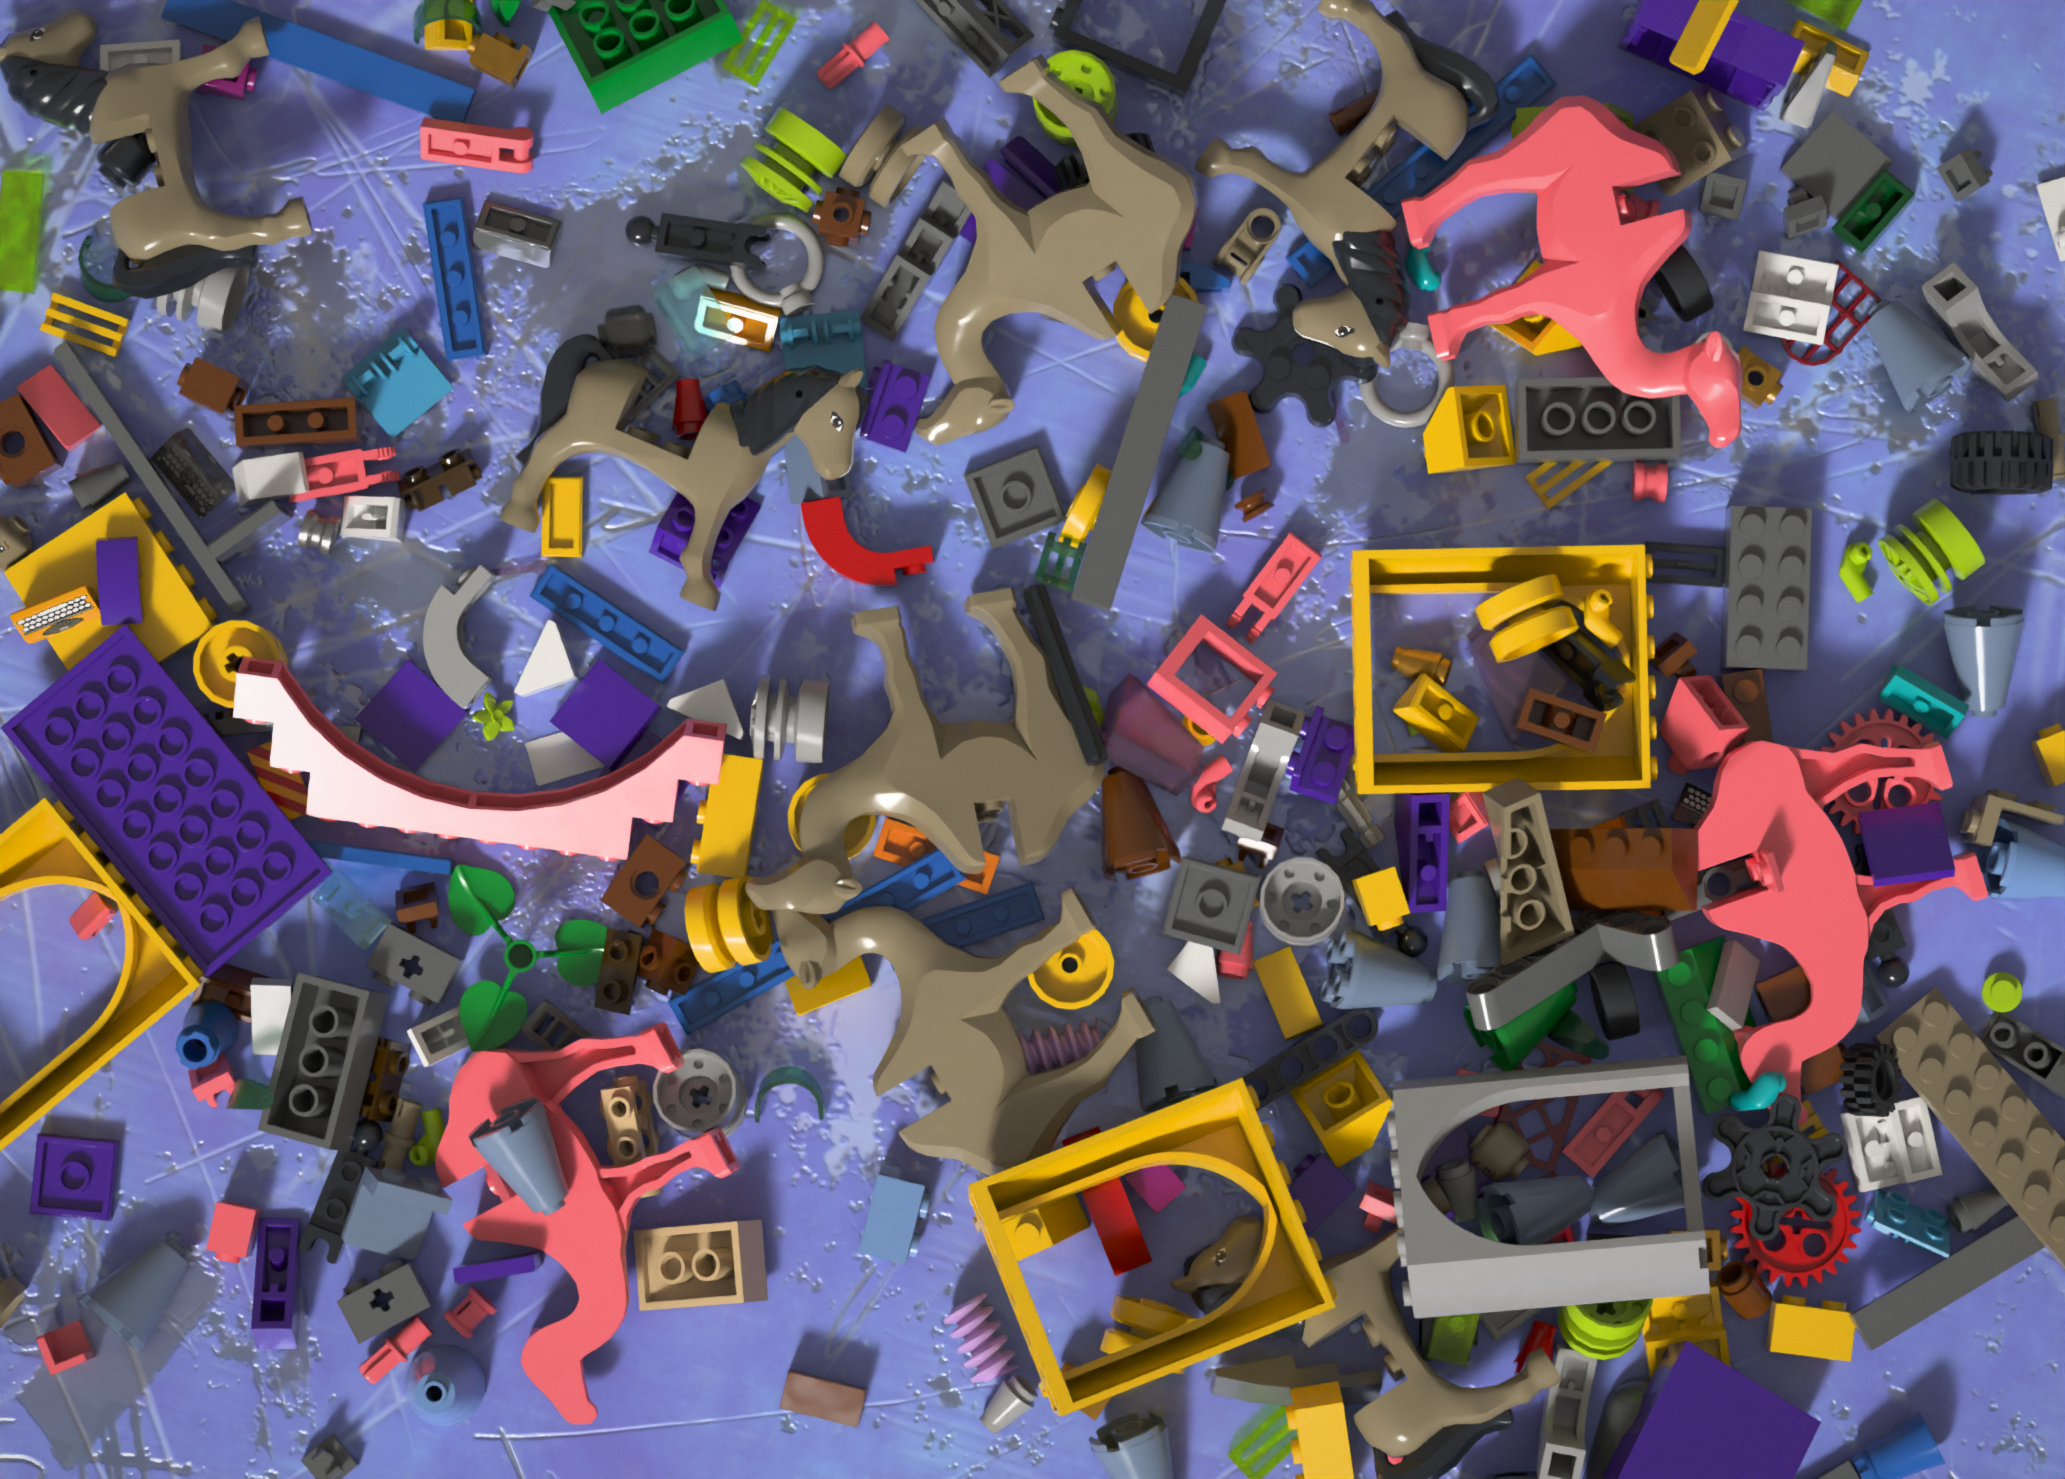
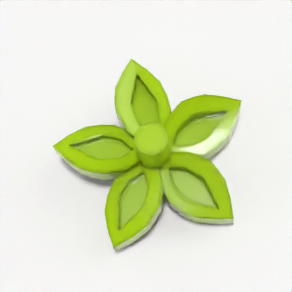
M489 692L484 694L483 704L485 710L475 711L471 716L475 721L484 723L483 734L487 741L494 739L499 731H515L512 720L505 716L510 711L513 701L506 700L497 704L494 696Z

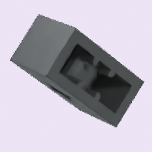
M389 923L367 967L375 970L372 977L377 981L392 988L398 982L411 989L408 994L410 998L430 1006L432 1001L443 1003L464 959L394 923ZM418 956L420 958L418 965L424 970L422 974L416 973L410 977L407 975L409 968L404 963L406 960H414Z
M398 1259L379 1269L378 1271L382 1277L372 1283L367 1284L365 1278H362L343 1288L346 1296L339 1299L337 1303L359 1344L435 1304L413 1261L403 1266L401 1260ZM379 1288L383 1293L391 1291L394 1298L389 1301L390 1309L385 1304L377 1306L374 1299L380 1296Z

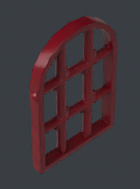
M1838 259L1834 263L1839 264V269L1847 276L1834 289L1831 305L1840 313L1837 314L1839 317L1826 330L1823 342L1833 351V354L1823 360L1808 361L1821 345L1814 344L1802 358H1799L1790 350V347L1796 340L1788 339L1786 341V338H1780L1782 347L1788 356L1801 365L1814 367L1826 364L1837 354H1841L1847 343L1870 319V316L1867 315L1862 322H1859L1853 316L1855 313L1853 310L1867 295L1872 297L1877 303L1882 301L1878 295L1864 284L1862 279L1855 276ZM1853 280L1863 291L1845 309L1836 301L1838 299L1837 295ZM1847 318L1856 328L1837 347L1830 341L1832 338L1830 335Z

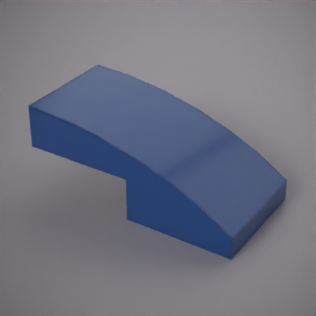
M1181 260L1180 277H1189V285L1195 293L1229 292L1230 279L1205 266Z

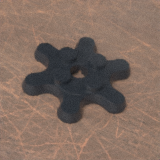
M1282 284L1277 287L1273 294V303L1278 314L1275 324L1268 330L1263 331L1242 327L1234 332L1231 338V345L1238 355L1254 358L1263 367L1261 381L1251 389L1248 395L1253 411L1259 414L1270 413L1282 399L1288 397L1296 398L1304 404L1309 423L1315 427L1324 428L1331 425L1336 417V408L1331 398L1334 387L1341 381L1346 380L1354 381L1358 384L1370 383L1377 375L1378 366L1374 364L1363 369L1355 368L1340 357L1333 347L1304 338L1297 333L1292 321V312L1294 306L1303 301L1302 293L1293 284ZM1307 343L1315 349V358L1309 365L1301 366L1295 363L1292 353L1297 346Z
M1781 1094L1776 1097L1775 1101L1771 1104V1113L1768 1121L1760 1127L1747 1126L1737 1116L1728 1113L1720 1115L1713 1123V1134L1718 1141L1729 1148L1731 1161L1724 1170L1712 1172L1705 1177L1702 1183L1703 1194L1713 1202H1722L1731 1197H1741L1747 1200L1752 1209L1749 1230L1756 1239L1761 1241L1771 1240L1777 1235L1780 1217L1790 1208L1803 1209L1813 1219L1822 1222L1830 1220L1837 1212L1836 1199L1821 1187L1819 1174L1826 1165L1838 1163L1847 1156L1848 1143L1842 1135L1837 1133H1828L1819 1138H1809L1803 1135L1798 1126L1801 1105L1799 1100L1790 1094ZM1775 1155H1778L1787 1164L1786 1171L1779 1176L1769 1175L1763 1168L1764 1162Z

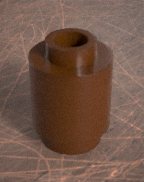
M1741 1261L1729 1262L1721 1268L1717 1275L1718 1289L1736 1314L1742 1319H1753L1763 1315L1771 1304L1772 1294L1750 1265L1744 1264Z

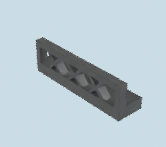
M916 0L989 78L999 72L1009 58L1027 45L1035 36L1001 0H982L987 6L988 11L979 9L972 0ZM1000 26L1008 28L1018 39L1011 43L1000 31Z

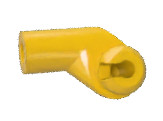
M1599 588L1591 591L1584 601V624L1597 638L1612 649L1622 639L1624 634L1609 621L1610 604L1612 603L1610 592Z

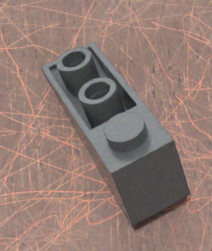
M1996 1012L1979 1038L1992 1054L2065 1100V1048L2008 1014Z

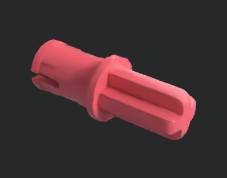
M872 21L871 25L848 44L843 42L841 44L843 49L817 70L816 74L825 87L833 89L857 67L864 68L863 62L883 44L890 41L887 34L875 21Z
M419 1315L414 1316V1319L392 1338L387 1336L384 1339L386 1343L359 1366L361 1374L370 1383H377L399 1362H407V1355L429 1336L433 1335L432 1329Z

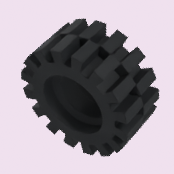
M1855 1043V1045L1849 1047V1051L1845 1052L1843 1057L1846 1063L1841 1062L1840 1070L1844 1072L1843 1076H1839V1083H1843L1840 1096L1846 1097L1843 1105L1845 1108H1849L1848 1113L1854 1116L1887 1117L1890 1115L1889 1112H1894L1896 1109L1894 1103H1898L1900 1099L1897 1091L1902 1090V1084L1898 1083L1899 1077H1902V1071L1897 1069L1899 1057L1894 1059L1896 1051L1894 1048H1890L1891 1045Z

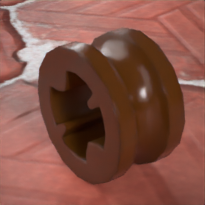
M1265 488L1234 505L1236 510L1243 512V523L1254 519L1275 506L1273 501L1266 499L1267 491Z

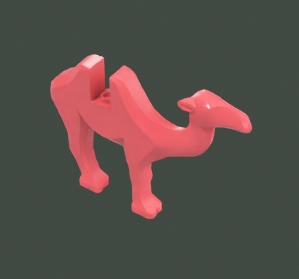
M1586 95L1561 97L1539 113L1523 132L1499 151L1468 160L1456 173L1424 197H1412L1401 200L1410 242L1413 247L1422 249L1430 246L1436 230L1444 220L1480 197L1503 193H1536L1538 196L1537 233L1544 264L1520 282L1497 289L1478 300L1454 305L1447 310L1428 314L1433 344L1439 359L1447 361L1457 358L1460 345L1467 332L1488 324H1509L1521 317L1539 314L1553 319L1577 338L1608 381L1622 392L1649 399L1688 394L1709 427L1708 439L1715 448L1728 446L1740 435L1742 429V364L1739 355L1727 345L1719 332H1711L1705 341L1671 353L1662 354L1647 349L1639 335L1638 314L1645 286L1668 257L1688 238L1692 228L1691 213L1680 209L1639 220L1634 200H1628L1627 196L1620 191L1681 175L1676 156L1665 144L1632 130L1610 108Z
M1764 740L1750 741L1728 753L1719 766L1709 806L1693 828L1698 829V871L1749 854L1750 858L1745 861L1746 868L1751 880L1754 883L1758 882L1759 886L1703 905L1701 909L1711 923L1725 930L1751 935L1781 945L1803 968L1811 986V1001L1808 1007L1799 1015L1754 1028L1744 1025L1743 1028L1733 1030L1738 1043L1741 1066L1752 1084L1765 1071H1780L1786 1077L1787 1085L1784 1091L1778 1093L1777 1096L1781 1094L1793 1095L1799 1100L1801 1105L1800 1079L1802 1061L1836 1045L1856 1023L1861 1009L1863 967L1868 949V941L1874 924L1886 909L1900 903L1915 902L1933 890L1951 886L1960 889L1973 901L1988 897V891L1977 857L1974 852L1967 851L1952 856L1955 865L1954 877L1874 887L1871 875L1855 874L1842 838L1823 811V807L1847 790L1872 778L1889 776L1920 777L1941 791L1951 788L1953 781L1939 741L1929 740L1917 744L1914 749L1887 748L1854 743L1829 752L1799 749ZM1770 1105L1769 1107H1767V1109H1768V1111L1771 1113V1105ZM1802 1105L1798 1126H1802L1808 1119V1111Z
M664 1022L653 1025L636 1035L616 1037L588 1036L560 1050L524 1051L495 1049L475 1053L459 1069L452 1085L449 1099L448 1124L436 1151V1172L443 1184V1188L484 1167L487 1172L486 1181L490 1190L495 1195H499L503 1202L463 1223V1226L471 1236L483 1241L505 1242L540 1249L557 1260L577 1284L579 1301L573 1313L542 1329L536 1327L531 1329L521 1356V1365L526 1375L554 1404L564 1419L571 1424H590L598 1415L597 1407L590 1400L582 1358L612 1338L627 1315L629 1283L625 1247L632 1211L641 1195L647 1191L663 1187L679 1173L696 1166L708 1170L714 1176L721 1179L740 1168L739 1161L720 1127L687 1140L669 1151L650 1155L633 1164L601 1165L583 1132L562 1110L560 1104L583 1081L600 1070L617 1066L645 1064L653 1066L659 1071L670 1073L683 1066L684 1058ZM531 1097H536L537 1100L540 1099L545 1106L569 1194L564 1198L566 1204L549 1215H544L542 1211L534 1213L472 1146V1142L468 1137L471 1131L489 1118L492 1123L502 1116L500 1112L502 1109Z

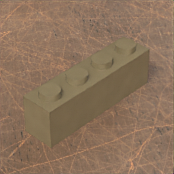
M1518 777L1482 792L1500 862V963L1503 965L1575 935L1541 793Z

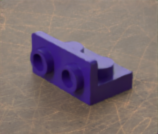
M884 359L881 368L874 366L867 389L874 392L868 411L860 426V439L906 453L931 376L895 365L892 361Z
M1316 706L1313 717L1305 716L1298 736V739L1304 740L1300 753L1292 752L1286 774L1292 776L1291 791L1336 805L1354 753V726L1324 717V708Z

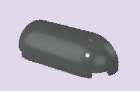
M1643 1376L1627 1379L1610 1392L1602 1410L1582 1479L1602 1478L1622 1436L1637 1417L1643 1400V1394L1651 1380L1650 1377Z

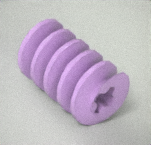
M1097 1018L1094 1030L1090 1029L1085 1020L1080 1021L1078 1033L1074 1032L1070 1023H1065L1062 1036H1059L1054 1026L1048 1027L1045 1039H1043L1038 1029H1032L1030 1041L1026 1040L1022 1031L1018 1032L1022 1039L1030 1072L1033 1074L1039 1073L1041 1067L1046 1071L1056 1068L1058 1064L1061 1067L1088 1055L1101 1042Z
M986 1292L951 1308V1312L943 1319L944 1324L957 1323L958 1325L950 1334L951 1339L964 1338L965 1340L957 1349L958 1354L971 1353L972 1355L963 1364L964 1367L978 1368L977 1373L970 1379L972 1383L988 1382L1020 1366L1019 1364L1007 1365V1362L1015 1354L1013 1350H1000V1347L1008 1340L1007 1336L993 1335L1000 1327V1321L986 1320L994 1311L993 1306L979 1305L986 1298Z

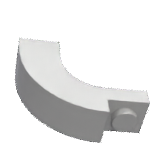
M1954 262L1922 285L1926 301L1949 341L1972 361L1973 366L1971 370L1985 385L1989 383L2007 403L2039 380L2037 370L2017 351L1993 322L1983 304L1978 287Z
M479 565L477 569L472 566L469 567L457 581L456 585L460 589L456 593L450 587L441 585L430 602L423 627L424 654L430 672L440 688L463 709H470L494 681V678L470 657L463 641V625L468 612L498 577L484 565Z
M1268 698L1231 797L1222 830L1260 843L1306 712Z
M1558 1343L1553 1365L1561 1378V1382L1546 1389L1538 1440L1537 1479H1580L1586 1455V1416L1598 1359L1586 1357L1572 1349L1570 1345Z

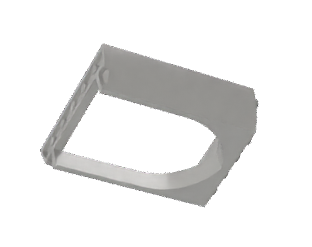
M1686 1055L1393 1081V1087H1387V1094L1393 1102L1389 1111L1395 1112L1387 1113L1388 1133L1391 1139L1392 1150L1398 1149V1152H1390L1392 1177H1394L1395 1189L1401 1188V1191H1393L1394 1209L1398 1228L1404 1227V1230L1396 1231L1397 1247L1401 1267H1407L1409 1281L1402 1282L1404 1306L1413 1307L1415 1319L1710 1294L1706 1236L1703 1223ZM1673 1087L1687 1232L1544 1245L1505 1244L1479 1237L1453 1223L1436 1208L1420 1185L1428 1161L1443 1140L1468 1119L1493 1107L1523 1100Z

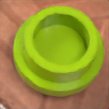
M1997 972L1987 977L1981 989L1982 999L1991 1010L2008 1012L2016 1008L2020 1003L2022 986L2019 980L2012 974Z

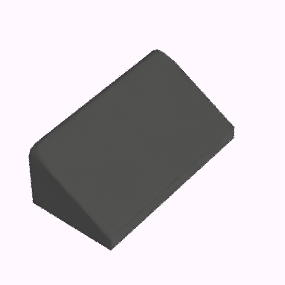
M485 200L474 227L472 245L479 250L548 268L553 257L562 221Z

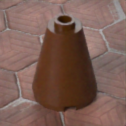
M1130 765L1109 769L1107 771L1108 776L1103 778L1101 782V856L1104 879L1117 881L1115 873L1125 872L1128 880L1137 879L1170 869L1169 860L1171 859L1180 863V850L1141 772L1131 770Z

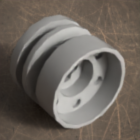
M228 267L209 275L192 287L157 297V313L171 317L176 311V319L186 322L195 308L198 307L197 326L226 335L235 322L241 308L251 268Z
M760 676L759 686L752 699L750 736L754 748V758L765 759L767 743L769 741L774 742V760H781L786 743H793L797 762L823 764L829 714V680L803 678L798 696L790 695L787 677L780 678L778 694H772V676Z
M1294 857L1279 863L1267 874L1260 891V914L1265 927L1277 940L1291 946H1311L1324 941L1336 929L1344 911L1345 892L1339 876L1327 864L1314 858ZM1306 894L1310 897L1308 905L1312 909L1309 912L1302 909L1299 914L1294 912L1295 903L1291 898L1293 896L1301 898Z
M704 1049L681 1051L685 1061L683 1066L670 1073L658 1070L653 1084V1101L660 1117L686 1140L698 1137L718 1127L722 1129L726 1138L731 1136L743 1123L748 1109L747 1090L741 1077L716 1053ZM700 1095L703 1097L709 1096L712 1101L709 1105L703 1103L700 1105L697 1102V1098Z

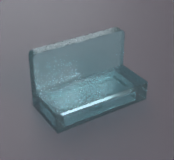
M693 266L654 288L651 297L692 365L705 358L709 350L734 336L735 330L696 267Z
M324 858L323 860L333 871V874L330 875L331 878L312 899L358 946L366 950L392 920L346 873Z

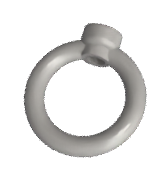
M785 213L766 214L750 221L748 224L764 226L769 230L784 229L796 234L806 246L809 258L808 268L800 282L791 284L780 292H770L758 287L750 279L746 269L730 266L731 276L739 291L758 305L782 308L786 318L799 315L812 308L815 303L810 293L819 283L824 269V250L817 233L802 219Z
M1409 322L1396 345L1390 350L1392 352L1404 348L1422 351L1435 363L1439 375V384L1434 397L1426 406L1410 412L1398 411L1389 407L1381 400L1375 387V379L1367 384H1359L1360 393L1367 408L1374 416L1389 425L1411 428L1430 422L1447 388L1454 387L1455 374L1451 360L1443 361L1437 357L1433 339L1430 338V326Z

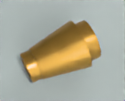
M1397 646L1390 668L1397 670V672L1413 681L1420 674L1425 673L1444 688L1453 660L1445 658V653Z

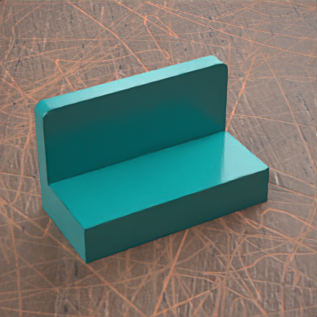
M1894 665L1891 668L1877 698L1945 739H1948L1962 721L1970 706L1901 665Z

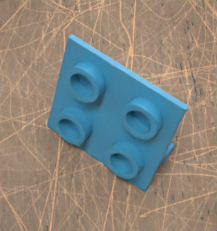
M859 309L779 318L785 370L819 365L825 369L845 374L860 368L863 371V376L859 384L863 389H867Z
M401 327L341 377L351 392L362 402L391 439L395 438L454 389L404 327Z
M1881 1189L1875 1190L1874 1206H1869L1864 1220L1870 1222V1227L1888 1235L1892 1232V1237L1894 1238L1898 1236L1903 1237V1242L1908 1243L1911 1241L1912 1246L1927 1253L1933 1251L1944 1257H1949L1950 1221L1941 1212L1928 1207L1922 1209L1911 1204L1905 1196L1898 1192H1885Z

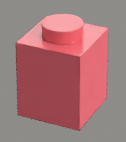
M225 1200L216 1202L206 1250L215 1251V1259L232 1263H239L240 1257L247 1258L252 1256L262 1208Z

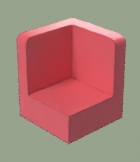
M82 1319L36 1337L50 1376L96 1357Z

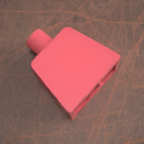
M1711 675L1680 677L1660 726V734L1673 750L1667 765L1673 772L1680 775H1686L1690 770L1715 768L1719 766L1726 755L1735 748L1750 729V726Z

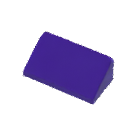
M1017 136L1002 147L1000 158L1042 197L1046 199L1062 191L1054 170L1055 166L1024 137Z

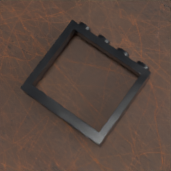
M1068 0L1064 9L1057 7L1049 29L1055 31L1053 34L1054 43L1070 50L1092 53L1110 67L1185 98L1227 0L1207 1L1176 74L1070 30L1082 0Z

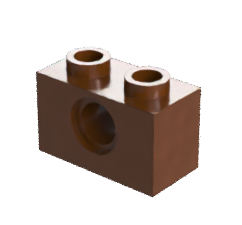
M195 357L193 364L187 363L184 366L177 382L178 385L182 386L179 391L180 395L232 421H235L234 405H242L251 388V385L240 377L198 357Z
M17 393L0 402V477L6 485L12 483L13 487L22 490L63 466L29 403L22 395ZM21 433L25 439L24 448L17 454H10L7 449L8 439L13 434Z
M1528 688L1524 692L1513 728L1590 754L1595 752L1607 714Z
M646 834L600 900L639 928H643L646 922L653 926L666 908L661 903L669 890L676 893L687 879L689 873L684 869L689 862L651 835ZM644 872L654 873L659 881L658 889L651 895L642 894L637 887V880Z

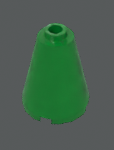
M1572 981L1507 1024L1493 1030L1484 1031L1475 1028L1469 1004L1464 1006L1467 1009L1463 1011V1016L1469 1031L1479 1047L1487 1045L1493 1051L1494 1055L1489 1057L1492 1063L1502 1071H1512L1524 1061L1577 1001L1575 993L1578 992L1576 983Z

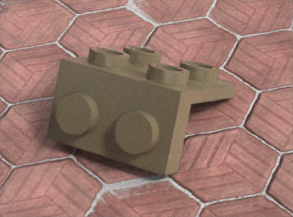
M1709 83L1688 91L1632 127V130L1662 142L1676 156L1681 175L1658 181L1666 195L1672 196L1717 168L1748 153L1744 145L1745 137L1743 132L1736 124L1730 121L1724 110L1725 103L1722 96L1717 90L1711 88Z
M1998 789L1994 791L1987 790L1986 795L1973 796L1970 810L1965 809L1962 813L1958 832L1963 833L1961 843L1975 847L1992 846L2001 812L2045 825L2064 824L2065 816L2056 813L2057 806L2037 800L2033 802L2025 801V804L2017 802L2018 795Z

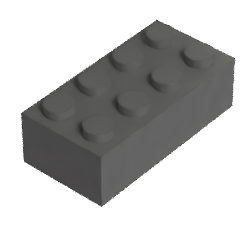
M1606 377L1518 378L1514 383L1515 464L1676 461L1681 457L1680 395L1653 399L1637 397L1622 392L1611 384Z
M1730 506L1725 510L1724 547H1726L1723 578L1720 669H1762V671L1802 672L1807 670L1812 508Z
M297 973L258 1130L329 1150L350 1151L389 994L317 975Z

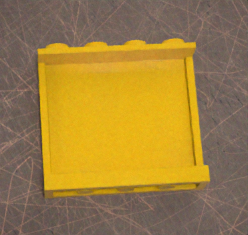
M126 492L4 571L26 607L81 585L93 589L99 604L96 540L100 538L138 536L142 570L140 585L144 620L142 623L127 625H129L158 662L162 663L205 635L213 626H216L214 619L219 617L210 601L206 597L200 600L193 590L192 586L197 582L184 563L178 566L170 555V552L174 551L175 548L163 530L156 533L148 519L153 515L140 496L134 499L132 495ZM100 616L50 636L47 639L69 671L124 624L102 625Z

